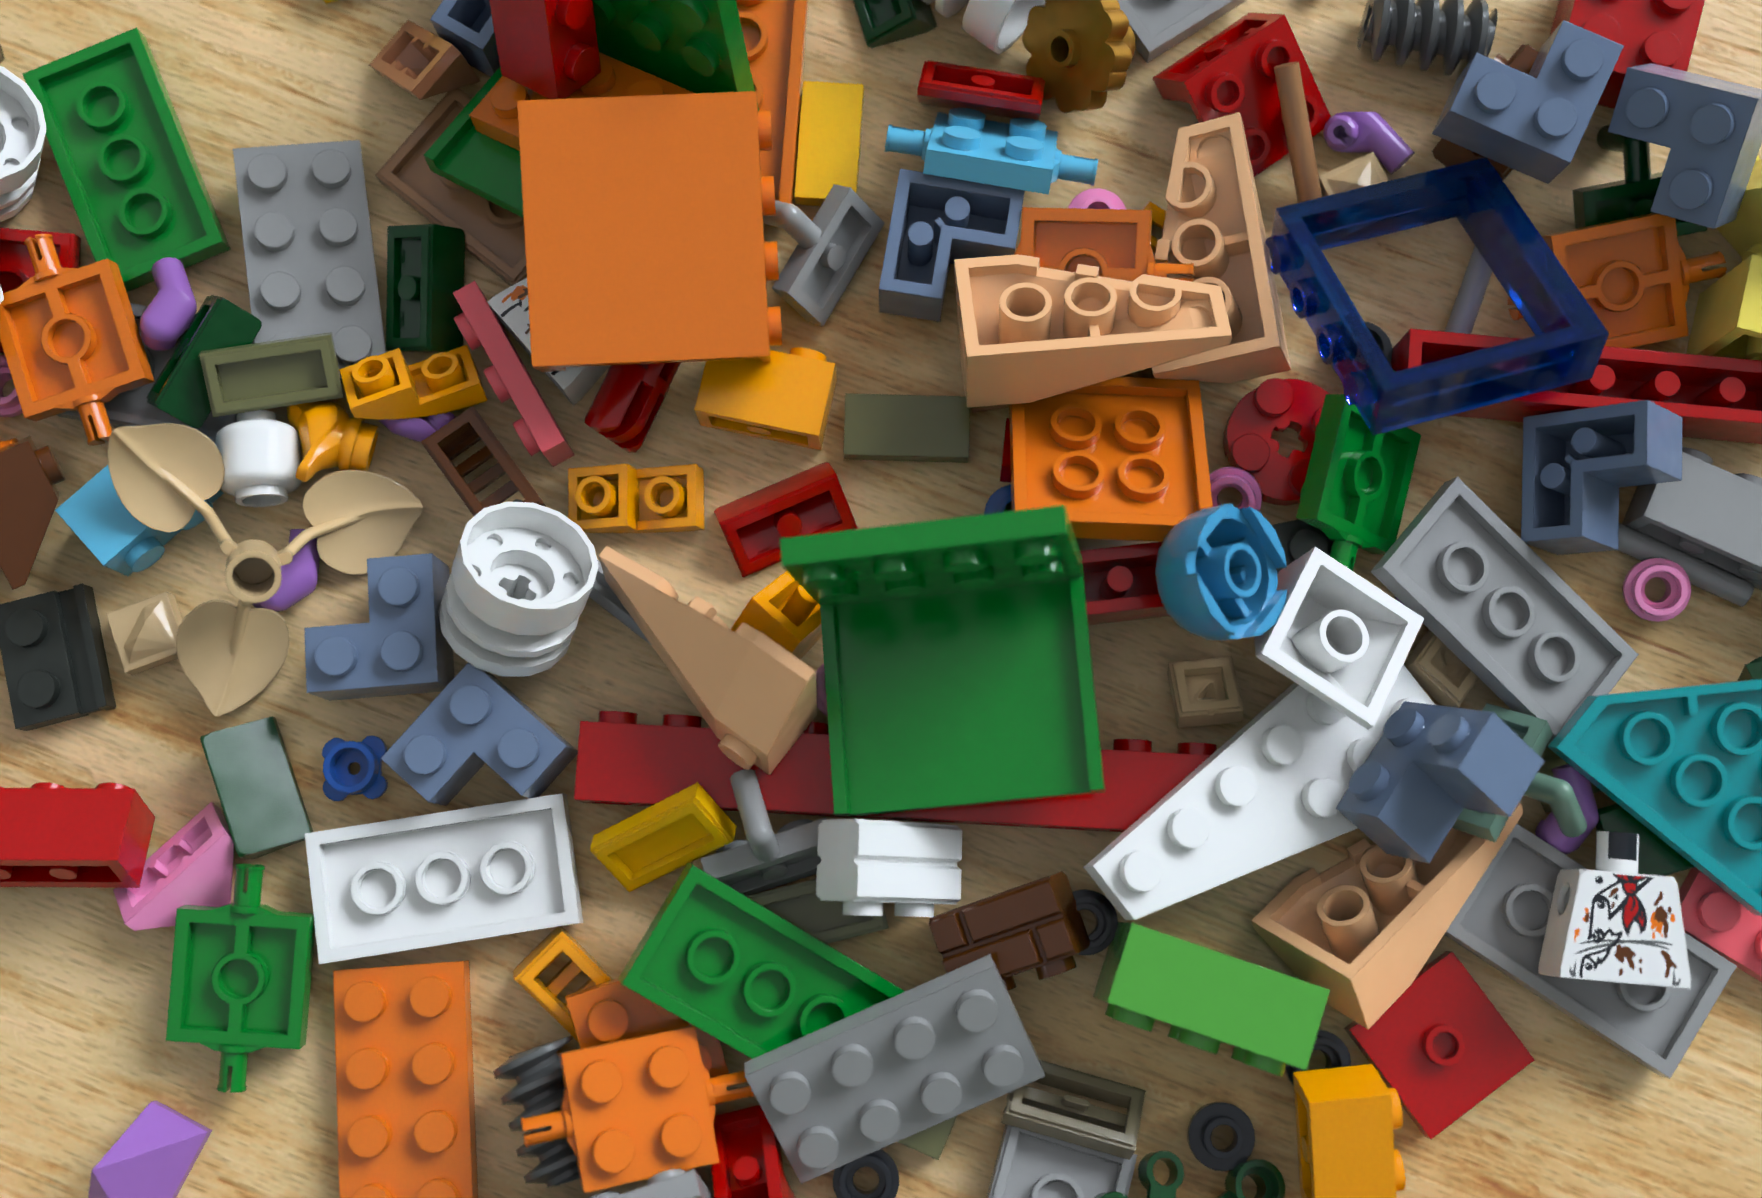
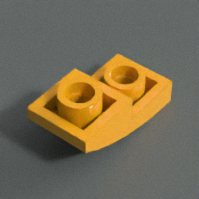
M467 345L447 352L436 353L423 361L409 366L400 348L381 355L366 357L356 364L339 369L349 407L354 418L375 420L418 418L443 414L488 401L475 362Z
M629 464L568 468V518L579 525L584 533H664L705 530L704 469L697 464L636 469Z

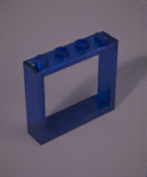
M1487 157L1276 208L1272 235L1265 242L1272 260L1270 269L1274 274L1281 275L1290 291L1291 303L1296 315L1300 319H1306L1316 336L1317 348L1321 359L1327 365L1332 364L1343 383L1344 395L1348 406L1355 405L1373 436L1588 380L1593 377L1609 332ZM1457 217L1535 336L1394 372L1322 250Z

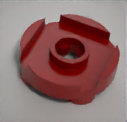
M1290 378L1267 379L1239 401L1227 420L1223 434L1225 457L1228 454L1231 467L1241 468L1254 476L1261 488L1263 502L1280 506L1300 503L1301 488L1305 482L1316 427L1320 420L1325 396L1329 394L1323 388L1313 383ZM1288 427L1298 432L1297 439L1303 442V451L1293 450L1288 457H1284L1277 453L1279 442L1272 439L1271 436L1273 430L1284 432Z

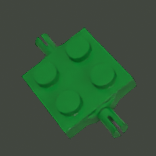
M1386 368L1373 369V378L1366 404L1347 394H1326L1320 420L1315 431V441L1305 482L1301 488L1300 503L1296 519L1322 530L1327 535L1330 541L1333 542L1330 557L1351 571L1354 569L1358 548L1371 554L1385 555L1397 540L1421 439V434L1404 426L1394 413V410H1392L1401 374Z
M252 864L235 865L236 877L233 903L221 907L184 905L177 908L166 1041L200 1043L215 1051H220L219 1082L217 1085V1090L220 1092H227L229 1089L230 1093L246 1091L248 1053L266 1047L301 1049L306 1045L315 939L313 913L278 911L268 905L261 904L263 870L265 866L260 864L253 866Z

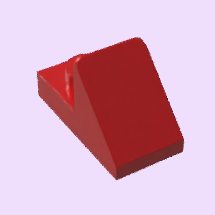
M756 1105L714 1116L713 1128L719 1157L718 1163L711 1164L714 1198H795L784 1174L781 1145L761 1106Z

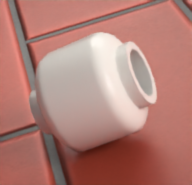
M258 410L238 413L236 415L237 422L220 429L215 439V444L222 454L225 468L221 489L227 494L235 496V503L247 507H268L287 502L288 493L298 489L302 482L296 478L297 468L302 461L301 445L297 430L287 423L276 421V414L272 411Z

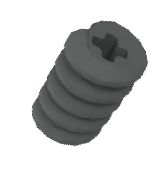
M1367 0L1359 30L1357 48L1360 49L1364 41L1371 42L1372 61L1378 62L1388 46L1395 47L1396 66H1403L1413 50L1419 51L1420 70L1427 71L1435 57L1440 55L1443 56L1444 75L1451 76L1460 60H1466L1468 64L1476 52L1488 57L1494 40L1498 11L1495 8L1489 15L1486 0H1473L1465 12L1463 0H1445L1441 7L1439 0H1418L1416 4L1415 0Z
M572 1035L509 1056L506 1062L494 1070L495 1079L516 1080L517 1083L515 1087L501 1097L502 1104L523 1105L525 1110L508 1124L510 1131H523L521 1128L522 1117L527 1118L561 1110L564 1082L557 1051L573 1039ZM549 1126L541 1127V1128H536V1129H532V1130H527V1131H531V1132L540 1131V1130L548 1129ZM566 1138L531 1145L528 1148H525V1144H523L516 1150L518 1157H537L540 1161L539 1165L524 1176L526 1184H546L547 1187H552L580 1179L576 1155L566 1141Z

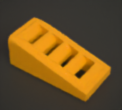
M560 926L556 927L513 970L514 980L577 1040L566 1002L563 1003L557 995L581 971L590 979L577 991L613 980V978ZM564 952L571 960L545 984L538 976Z

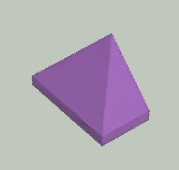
M157 1100L151 1101L92 1169L88 1198H176L212 1130Z

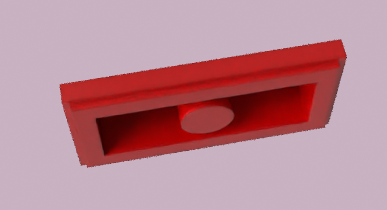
M928 60L924 62L918 84L917 97L919 103L949 109L969 108L988 115L1007 118H1030L1039 121L1045 80L1040 77Z
M829 462L821 463L718 507L714 511L742 577L781 562L780 538L858 529L838 477Z

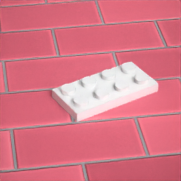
M563 793L305 833L319 964L583 923L567 795Z

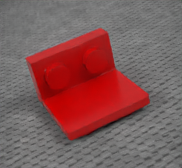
M1250 12L1153 77L1162 99L1189 103L1199 123L1240 112L1254 177L1289 154L1274 72L1275 66L1299 62L1312 137L1324 130L1325 124L1331 117L1285 14Z

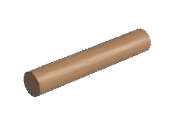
M1298 61L1275 66L1274 72L1299 212H1311L1323 208L1324 204L1300 65Z

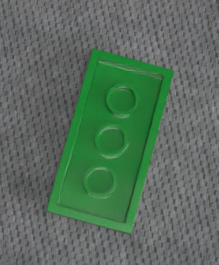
M138 28L22 74L25 82L42 105L47 128V139L95 262L108 258L117 263L126 292L154 282L151 268L155 262L162 258H177L183 263L185 269L231 250L147 39Z
M689 862L686 864L618 978L622 985L751 1059L905 992V990Z

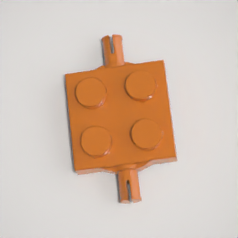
M1022 207L1021 240L1014 255L1040 258L1039 267L1076 272L1078 264L1099 267V276L1127 281H1134V279L1142 274L1166 278L1169 275L1194 276V263H1156L1151 248V210ZM1172 278L1194 282L1193 278Z
M1657 213L1543 235L1542 244L1546 267L1544 288L1510 294L1508 305L1532 304L1508 310L1514 321L1548 313L1553 323L1555 342L1632 348L1689 336L1685 306L1690 289L1689 284L1723 277L1726 274L1727 267L1713 266L1702 268L1726 263V260L1720 251L1686 259L1678 243L1675 218Z
M51 234L35 235L36 239L28 237L24 243L27 246L36 275L30 277L17 289L3 293L4 300L0 304V341L24 418L39 421L66 411H78L87 437V444L90 446L105 444V441L109 442V437L113 430L104 404L110 402L120 393L155 382L119 266L107 258L80 268H62L53 242L54 238Z
M691 1025L559 1053L564 1082L561 1110L527 1118L522 1117L521 1128L523 1131L549 1126L548 1129L523 1134L525 1148L566 1138V1141L576 1155L581 1190L583 1193L649 1179L653 1175L666 1170H688L718 1163L719 1157L713 1128L716 1111L715 1105L747 1097L752 1098L754 1093L750 1085L727 1089L728 1086L748 1082L745 1077V1069L710 1078V1074L701 1061L696 1027Z

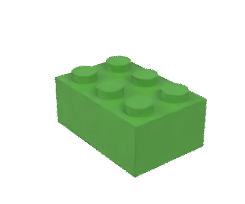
M1118 922L1114 939L1108 947L1093 996L1108 1003L1105 1015L1112 1017V1019L1152 1032L1155 1019L1169 1023L1171 1027L1168 1037L1217 1054L1220 1042L1233 1045L1234 1049L1231 1058L1283 1077L1286 1064L1307 1070L1330 990L1134 923Z

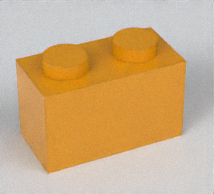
M802 347L791 348L789 354L770 350L771 362H761L760 359L706 361L694 410L701 426L821 451L837 383L835 363L826 362L827 357L824 354Z
M1373 1064L1293 1072L1299 1180L1302 1198H1397L1396 1191L1405 1190L1406 1177L1402 1157L1399 1151L1394 1149L1393 1130L1401 1129L1403 1125L1402 1107L1396 1089L1387 1088Z

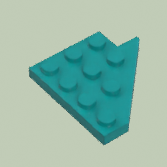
M1762 679L1588 696L1548 745V748L1751 913L1762 917Z

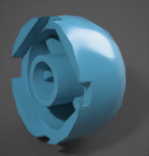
M1223 504L1194 512L1170 530L1158 550L1155 573L1158 594L1166 612L1180 627L1207 640L1225 641L1261 636L1276 624L1286 602L1287 589L1277 590L1278 577L1276 570L1287 567L1285 552L1272 525L1261 512L1251 507L1239 509L1233 506L1234 504Z

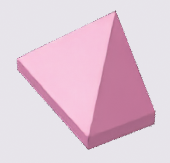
M210 802L145 861L139 888L113 889L124 924L132 930L175 926L177 908L184 905L221 907L231 903L234 842L221 809L213 802Z

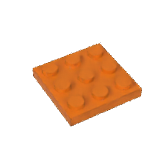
M1117 377L1035 402L1009 404L1012 511L1065 505L1076 538L1163 542L1170 530L1188 515L1204 508L1213 507L1199 380Z

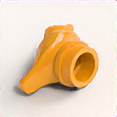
M317 401L287 406V418L290 425L298 432L304 457L296 471L297 479L307 482L318 471L337 467L340 471L361 470L368 472L378 440L379 426L365 423V419L350 418L344 407L336 403Z

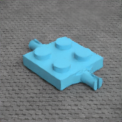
M952 108L949 110V114L938 112L933 128H926V131L896 127L890 124L888 127L885 152L891 151L921 156V160L924 161L923 174L1048 195L1051 183L1056 182L1057 179L1091 184V186H1094L1098 159L1062 154V151L1056 148L1058 132L1046 130V124L1035 119L1013 118L1009 124L985 120L986 115L974 109Z

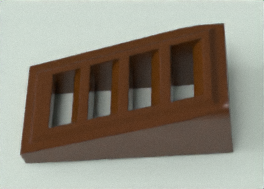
M473 406L421 442L473 516L484 508L502 503L518 491L525 498L522 502L536 503L546 507ZM482 439L486 446L459 465H454L452 462L454 458ZM493 456L498 461L497 464L470 483L466 482L464 479L466 475ZM507 474L511 480L480 502L476 494L503 475Z

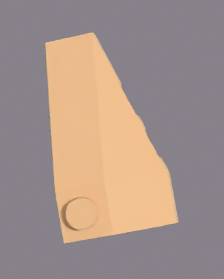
M1238 112L1178 128L1165 197L1168 202L1162 238L1157 241L1155 260L1156 263H1194V276L1169 275L1168 278H1193L1194 282L1221 286L1232 339L1229 345L1152 367L1153 375L1159 379L1199 380L1201 382L1230 384L1291 370L1282 313L1241 114Z
M1019 254L954 259L960 358L967 408L1031 403L1231 344L1232 332L1221 286L1142 274L1134 279V281L1099 276V267L1078 264L1076 272L1039 267L1040 258Z
M606 546L598 555L605 581L716 737L721 740L718 744L719 749L740 767L749 770L754 764L770 775L817 716L816 670L744 622L735 632L731 631L716 615L717 611L714 606L697 596L687 605L678 601L679 596L676 590L662 576Z
M1518 803L1503 827L1496 843L1451 828L1430 863L1387 854L1375 843L1370 845L1364 838L1346 848L1349 855L1348 858L1318 874L1314 868H1311L1295 877L1251 920L1255 931L1300 980L1330 990L1327 1005L1369 1029L1413 983L1523 815L1522 804Z

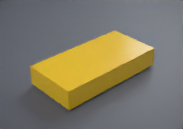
M803 81L794 196L795 205L821 206L834 184L850 187L857 194L864 84Z
M697 782L593 835L590 851L624 888L631 892L686 865L688 862L690 863L733 842L736 825Z

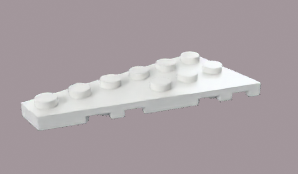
M1403 664L1375 726L1367 730L1294 682L1086 864L1084 869L1124 920H1136L1358 829L1336 809L1349 788V781L1352 775L1365 763L1383 735L1387 720L1393 713L1399 710L1404 701L1435 704Z

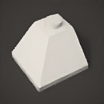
M1314 547L1278 572L1277 590L1287 589L1286 602L1276 624L1263 635L1254 636L1256 657L1368 730L1375 726L1424 618L1317 547Z

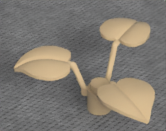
M162 423L117 427L111 432L109 437L107 456L110 476L121 502L130 514L139 522L154 530L175 532L184 528L189 523L196 509L204 517L221 545V551L228 556L226 560L225 581L231 594L239 599L238 606L225 600L206 601L196 606L184 617L176 635V651L180 665L214 716L227 714L252 700L274 679L286 660L289 650V631L284 618L278 612L271 609H250L253 603L264 602L278 591L282 580L281 566L291 563L296 553L309 541L317 538L318 554L329 567L350 575L367 573V558L391 557L398 553L412 526L423 512L421 501L407 488L390 478L361 470L336 471L315 481L305 492L302 499V507L306 518L313 527L300 532L284 549L276 551L269 543L256 539L245 540L237 544L231 539L213 508L204 501L213 497L221 489L225 475L222 454L207 435L186 425Z

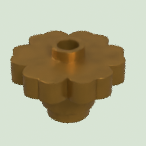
M1045 0V5L1034 6L1030 9L1027 19L1028 25L1025 27L1022 36L1024 47L1032 54L1026 65V75L1040 77L1045 80L1043 100L1055 99L1058 109L1063 113L1104 107L1107 100V91L1119 90L1124 86L1126 71L1131 64L1136 46L1133 30L1129 25L1126 14L1120 10L1118 0Z

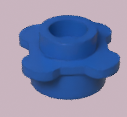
M367 736L362 742L344 741L341 738L329 740L322 750L324 757L323 773L326 779L323 783L324 794L333 801H343L348 795L363 794L368 799L381 797L388 787L386 778L382 776L381 757L387 752L385 742L376 736ZM357 762L360 765V771L358 774L353 775L349 768L352 763Z

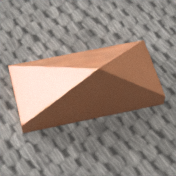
M410 20L405 22L369 64L378 74L419 100L480 82L462 53L453 44Z

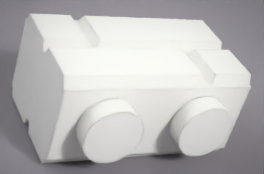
M867 819L822 820L818 825L817 855L821 857V862L817 865L816 896L820 898V901H843L842 915L883 916L884 902L895 903L894 916L934 917V904L957 905V902L961 900L962 870L957 867V863L962 860V829L958 825Z

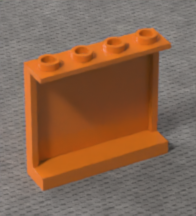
M756 91L517 101L532 367L540 372L566 371V367L740 359H760L761 362H771L770 346L782 345L780 306L768 307L766 281H779L777 241L764 242L763 216H776L774 176H761L760 151L772 150L771 111H758Z

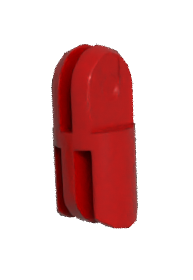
M681 362L610 365L585 416L584 423L626 452H637L643 445Z

